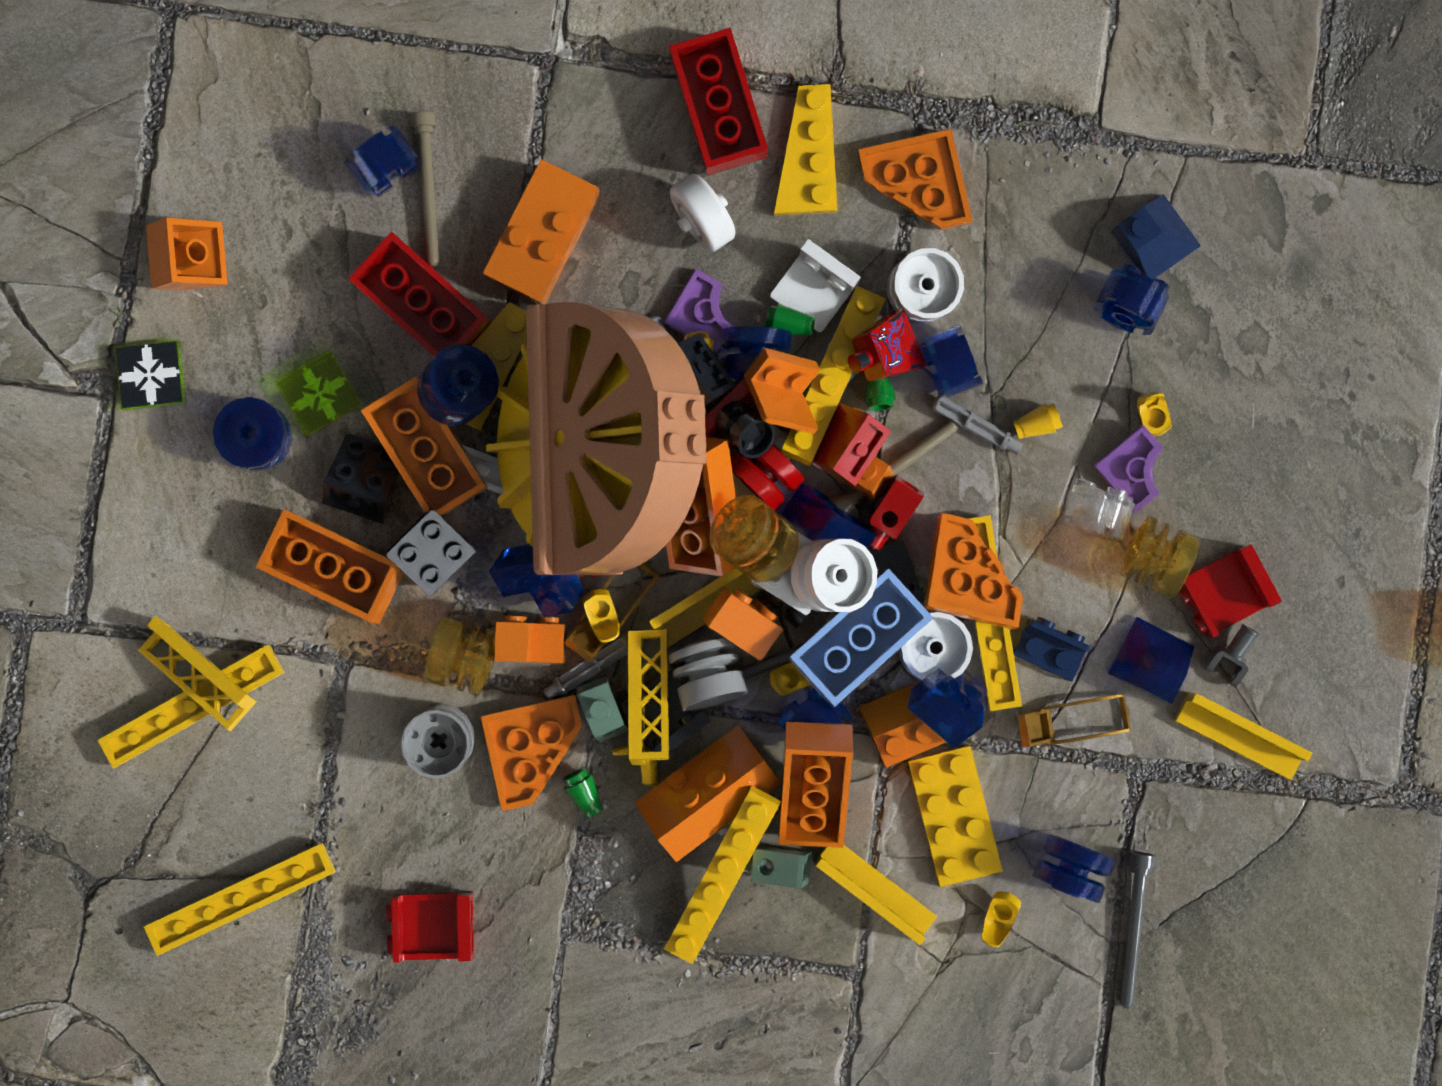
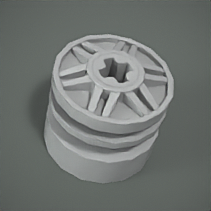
M726 638L706 639L691 643L668 656L670 666H682L672 672L673 678H689L690 681L677 689L682 711L709 708L735 700L748 693L743 672L727 671L726 669L739 659L737 654H725L735 648L734 643Z
M446 704L432 705L419 712L404 729L401 740L403 757L409 767L421 776L432 779L448 777L457 772L471 755L476 740L474 726L469 717L457 707ZM434 732L438 735L442 733L447 735L445 744H435L434 740L437 736Z

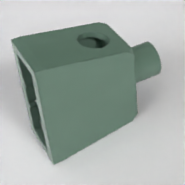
M607 674L577 686L578 699L593 736L599 743L628 731V725Z
M759 846L755 849L743 872L751 873V882L802 889L809 884L812 851ZM766 860L772 861L774 865L773 871L767 869L765 865Z

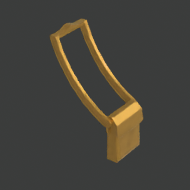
M647 562L642 563L639 567L654 579L619 624L620 628L660 576ZM611 575L602 587V590L608 587L616 575ZM584 612L578 623L579 625L564 644L590 663L608 642H600L597 639L587 614Z
M1124 693L1045 706L1039 710H1031V713L1017 715L1022 747L1040 744L1055 745L1131 731L1130 713ZM1119 698L1124 729L1055 741L1050 709Z

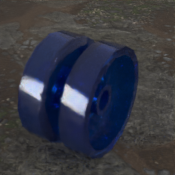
M756 326L723 328L721 330L720 347L735 354L723 356L720 359V363L731 379L743 380V375L764 348L783 353L791 349L792 332L779 328Z
M464 344L448 346L424 367L418 378L417 395L420 405L425 412L439 423L451 426L467 424L492 404L498 393L499 376L494 363L486 353L478 348Z
M253 397L235 399L224 406L217 415L213 427L214 444L220 455L235 466L255 472L269 470L281 463L289 453L293 439L291 424L285 414L272 404ZM253 430H257V434H253L255 439L251 440V432Z
M1048 833L1043 849L1047 854L1060 859V862L1057 864L1045 859L1038 860L1032 876L1050 884V887L1073 897H1082L1100 903L1106 888L1100 881L1089 877V872L1103 877L1111 876L1116 860Z

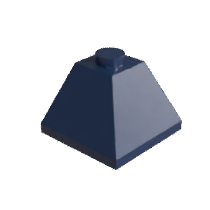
M1164 194L1139 209L1111 231L1148 283L1201 246Z

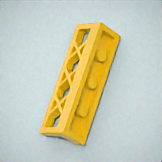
M760 553L754 555L723 577H719L649 621L653 629L667 630L668 647L706 624L702 618L724 587L732 592L738 588L748 596L755 594L760 589L750 584V582L762 565L763 557Z
M155 615L147 624L154 633L138 651L231 732L257 701L168 623ZM161 639L169 644V656L156 657L150 651ZM187 660L191 664V676L178 677L176 675V661ZM165 662H169V668L164 664ZM210 680L214 684V696L201 697L198 694V681ZM185 682H191L192 688ZM222 700H232L239 706L228 720L221 715ZM214 701V708L208 702Z
M667 630L628 631L629 761L632 765H645V760H669ZM644 639H660V651L652 659L644 654ZM660 658L661 669L655 664ZM651 667L661 675V682L652 691L644 685V674ZM660 690L661 700L657 696H655ZM651 699L661 706V714L652 723L645 718V705ZM660 722H661V732L656 728V726H657ZM651 731L661 738V752H645V737Z
M1187 693L1174 719L1175 722L1288 780L1293 779L1301 761L1309 762L1313 754L1197 693Z
M844 845V848H824L814 862L816 867L917 944L921 945L926 939L924 934L937 918L936 914Z

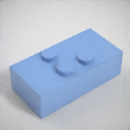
M888 569L877 579L873 595L863 607L852 612H839L792 654L789 660L824 700L834 708L925 627L933 617L891 570Z

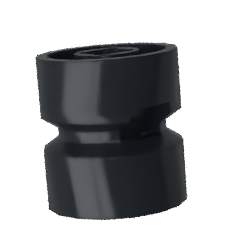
M740 400L732 401L725 405L717 415L715 422L717 433L723 439H727L728 443L744 457L757 458L771 448L775 439L774 426L764 422L760 414L746 402Z

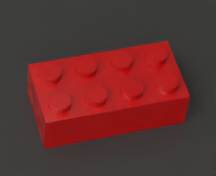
M731 27L670 45V59L706 176L768 158L767 143Z
M392 231L348 278L354 286L448 370L491 324L488 317Z

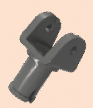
M1242 623L1241 628L1228 647L1216 646L1204 665V669L1211 672L1223 656L1238 665L1228 682L1231 686L1236 687L1248 672V666L1245 663L1246 659L1244 657L1260 634Z

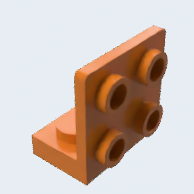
M764 348L743 375L750 394L753 396L759 410L760 417L770 425H779L795 431L815 434L818 426L803 392L820 371L817 362Z

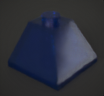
M1136 617L1107 674L1163 703L1172 704L1187 676L1195 646Z

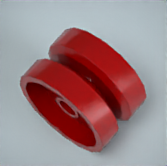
M774 444L765 454L752 458L753 462L738 452H734L730 456L732 473L773 512L785 501L784 494L774 483L777 482L784 489L794 492L805 480L791 460L783 455L781 450Z

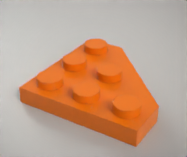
M952 129L858 149L857 154L864 183L940 231L972 224L973 219Z
M942 512L937 517L923 607L1011 630L1019 628L1023 596L1016 586H1012L1003 572L1005 568L991 547L987 548L977 533L979 529L973 520Z
M576 695L481 716L502 811L532 805L536 802L583 727Z

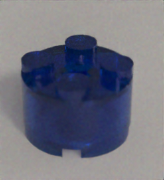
M396 125L389 127L392 133L385 136L380 131L352 152L355 156L352 162L347 158L344 161V165L367 195L374 194L377 197H381L393 188L392 180L399 175L406 178L419 168L416 164L419 156Z
M1123 264L1121 269H1114L1109 273L1094 304V310L1097 311L1100 308L1103 311L1101 318L1123 331L1133 333L1134 329L1137 328L1143 330L1141 335H1151L1169 300L1168 290L1170 286L1161 279H1151L1142 275L1141 270L1134 265Z
M960 324L924 338L925 343L919 345L927 366L934 365L936 373L931 374L938 395L945 394L946 398L983 385L981 376L974 378V376L978 375L977 365L965 335H959L963 333Z
M812 688L807 692L808 699L798 704L794 700L780 710L782 717L778 722L785 731L786 722L842 724L841 721L843 719L849 723L854 718L843 701L832 708L816 689Z

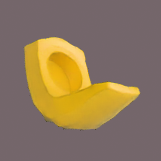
M1152 391L1139 396L1137 410L1141 424L1154 437L1161 436L1172 428V421L1164 393Z
M594 589L582 598L583 606L597 639L600 642H610L619 636L620 625L617 612L609 591L606 589Z
M791 662L781 665L770 672L771 686L780 696L791 694L811 685Z
M629 744L614 748L612 750L613 755H629ZM645 745V752H650L651 748ZM645 760V765H640L642 784L645 786L655 787L658 784L657 760Z
M1005 891L995 892L984 920L981 940L986 945L999 947L1009 935L1021 907V901L1015 895Z

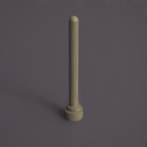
M416 112L410 114V128L414 129V134L418 136L426 261L431 267H435L439 264L430 135L433 134V128L436 127V118L433 112Z
M951 420L946 422L891 462L889 465L894 476L956 432L958 424ZM854 489L847 495L844 493L841 496L835 495L826 504L836 519L842 523L852 515L851 511L855 509L854 505L866 496Z

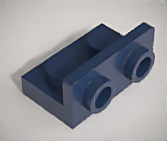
M1038 617L1036 621L1027 620L1013 651L1014 656L1068 681H1073L1085 652H1088L1091 647L1083 643L1085 637L1070 630H1067L1066 634L1054 630L1055 623Z

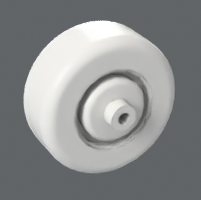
M690 174L671 187L670 198L681 218L677 222L684 233L689 231L695 240L709 252L717 251L734 239L736 232L732 219L725 208L728 205L726 199L721 193L716 194L702 177L697 174Z

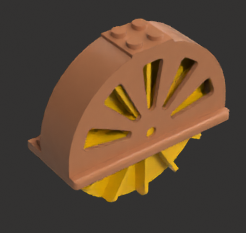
M574 302L528 306L526 309L527 341L520 347L523 357L514 370L508 386L496 387L494 395L503 401L498 421L497 443L487 444L486 452H497L500 479L504 493L498 497L497 502L500 508L511 509L515 519L527 534L526 542L533 547L534 572L537 575H623V571L635 568L656 555L671 540L688 514L699 485L703 464H706L704 395L700 394L696 377L680 346L662 326L652 319L627 309Z

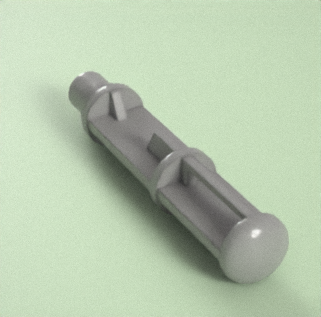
M942 394L934 399L931 406L933 412L943 415L962 426L963 429H967L998 446L1001 450L1007 449L1016 455L1021 450L1023 443L1012 438L1010 432H1006L975 415L974 412H970L943 397L944 395Z
M621 636L601 649L590 663L584 660L559 677H556L553 680V684L543 689L549 701L559 694H567L575 687L628 654V638Z

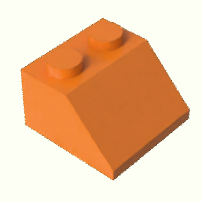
M164 218L146 225L151 289L188 290L228 285L222 222Z
M918 682L858 706L882 764L886 768L946 743L934 712Z

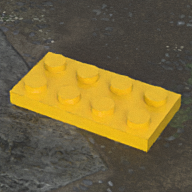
M968 745L907 761L939 887L1003 872L971 746Z

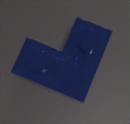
M802 482L781 512L790 522L788 525L790 528L811 541L818 539H853L868 549L877 536L861 519L841 510L825 493Z
M530 544L503 549L489 570L503 597L530 592L544 618L571 613L584 591L577 575H537L534 572L533 547Z
M937 668L911 689L907 708L948 744L956 748L982 728L988 689H986L984 683L979 678L973 677L966 670L960 676L954 678L946 675L940 668Z

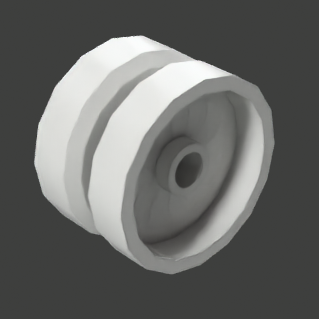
M921 248L908 254L891 270L887 281V297L892 308L896 312L904 309L908 320L914 323H930L950 313L960 302L964 291V275L958 262L947 252L936 248ZM923 280L925 281V286L929 287L930 290H925L922 287Z
M818 539L806 544L797 553L791 567V583L799 600L805 606L815 611L852 612L863 607L872 597L877 585V567L873 556L867 548L853 539Z
M941 612L930 613L933 619L898 650L899 659L906 671L918 680L934 684L950 682L960 676L970 663L973 651L971 635L965 625L954 616ZM937 641L938 647L942 648L940 653L933 654L930 650V645Z

